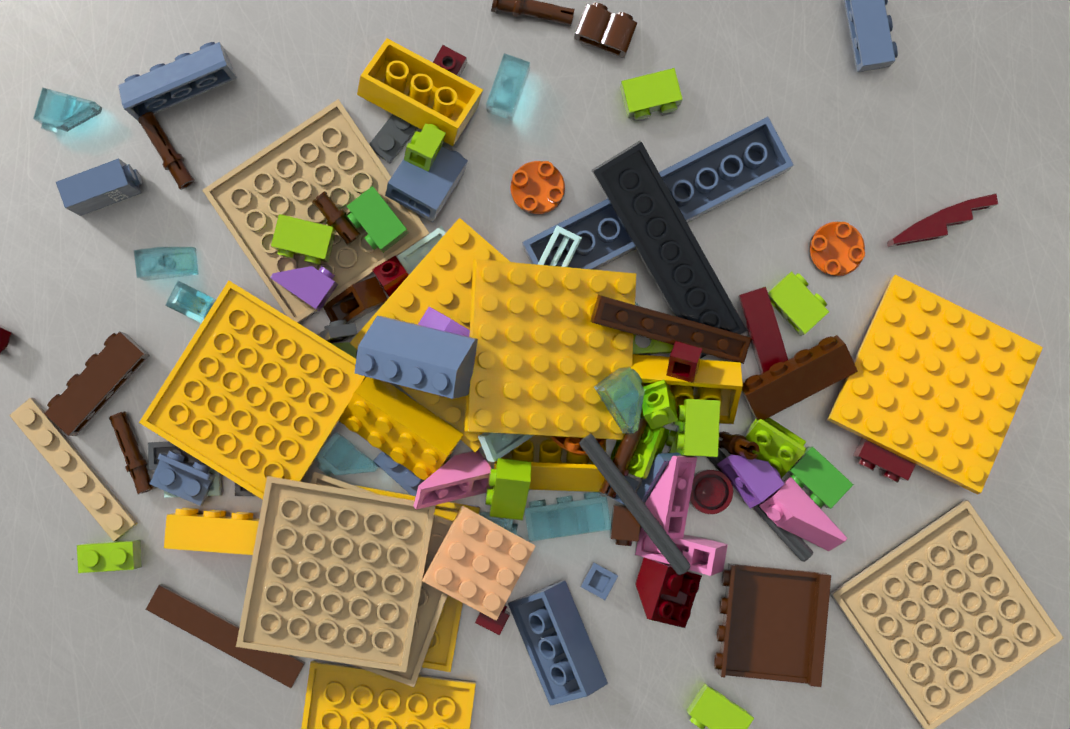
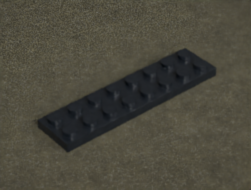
M638 141L592 169V173L674 316L737 334L746 332V327L643 143ZM702 353L701 358L705 357L708 354Z

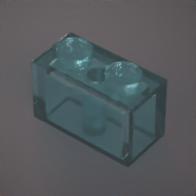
M504 53L486 103L487 112L513 120L530 72V62Z

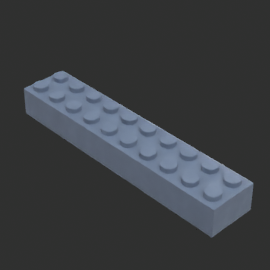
M766 117L660 171L659 174L688 223L786 173L794 164L769 117ZM608 199L522 242L531 264L537 265L556 226H559L582 237L568 267L596 270L636 249ZM559 234L544 265L550 266L564 235ZM569 239L556 266H562L574 240Z

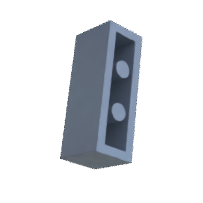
M844 0L857 71L863 72L890 67L898 56L896 42H892L890 32L893 30L891 16L887 15L885 7L888 0Z

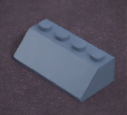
M209 42L202 45L199 51L192 54H180L175 58V61L166 65L164 63L157 64L150 68V72L141 76L139 74L129 76L124 80V83L118 86L124 110L138 121V118L147 112L157 113L234 80L237 76L221 43Z
M377 316L358 345L354 374L451 399L467 396L473 374L478 339L384 316Z
M566 581L544 587L508 603L550 706L587 697L608 684Z

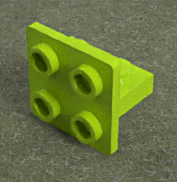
M647 424L629 464V474L642 479L648 477L654 459L663 451L670 430L664 426L652 430L649 424ZM622 440L616 441L614 449L611 453L610 459L612 461L614 460V457L618 451V448Z
M770 417L765 420L759 419L758 421L754 418L745 435L748 441L755 442L759 446V452L752 450V453L758 455L755 459L769 462L772 467L777 469L781 479L806 451L804 447L805 440Z

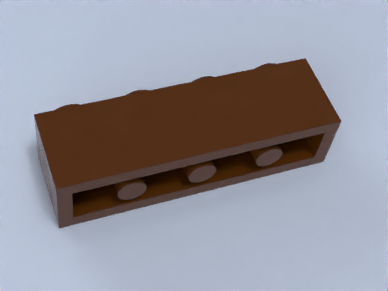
M119 331L118 334L113 333L104 342L105 348L99 354H93L86 361V368L80 375L75 374L66 384L68 388L61 395L57 394L47 404L49 409L44 414L68 436H77L150 356L126 333Z
M838 335L822 339L813 348L801 350L793 358L772 365L768 371L747 378L745 383H743L741 392L757 421L759 419L765 420L858 372L846 344Z

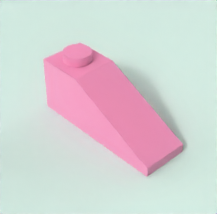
M479 450L476 453L472 451L455 455L418 486L413 506L417 510L486 493L487 488H490L489 475L492 468Z
M673 456L645 503L671 539H683L697 462V457Z
M792 477L784 481L782 487L759 505L778 527L827 551L834 549L848 539Z
M640 528L639 542H637L635 555L669 564L647 533ZM684 535L683 539H672L690 563L689 570L709 576L723 571L728 544L690 535Z

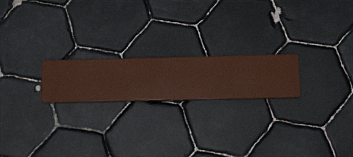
M601 295L597 297L590 321L672 345L677 341L703 348L702 353L740 362L741 364L745 362L752 339L745 335Z
M162 584L158 585L145 609L289 688L293 687L305 665V662L292 655L236 647L239 626Z

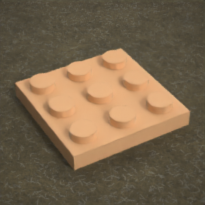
M461 506L422 581L497 621L536 546L470 509Z

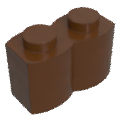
M594 2L592 5L586 3L574 39L625 58L637 22L627 13L618 12V14L607 11L608 8L601 3Z

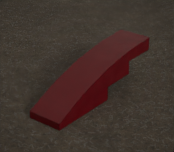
M997 194L970 199L942 209L918 221L887 242L888 247L941 239L948 235L947 226L965 224L973 220L972 211L989 209L998 205Z
M766 287L738 296L747 321L746 326L752 338L753 352L761 374L768 371L772 365L788 360Z

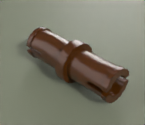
M326 191L312 201L313 205L328 220L326 224L337 231L346 242V245H349L357 239L356 237L361 235L346 218V212L336 206Z
M725 431L719 433V437L723 438L718 443L720 449H725L729 454L743 456L749 460H753L758 456L752 453V450L760 451L757 443L748 441L740 434L732 435Z

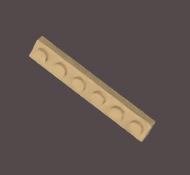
M29 398L9 416L113 541H117L133 528L137 522L56 424L44 414L45 411L34 398Z

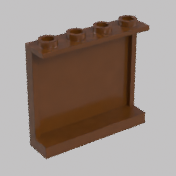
M728 563V570L723 569L722 586H726L725 597L720 598L719 613L723 614V624L718 625L717 641L721 642L720 653H715L714 669H717L718 674L724 678L726 675L805 683L809 686L821 687L831 575L819 572Z

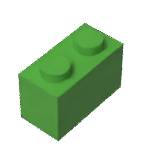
M373 186L347 205L351 212L347 217L357 229L361 226L365 229L368 235L364 238L373 250L379 247L384 253L409 233Z
M813 446L807 447L804 455L788 471L791 475L790 477L801 488L804 487L811 493L809 497L820 509L823 506L831 509L854 485Z

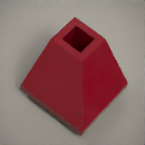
M644 557L635 584L647 619L686 628L702 575L690 571L678 575L671 565Z

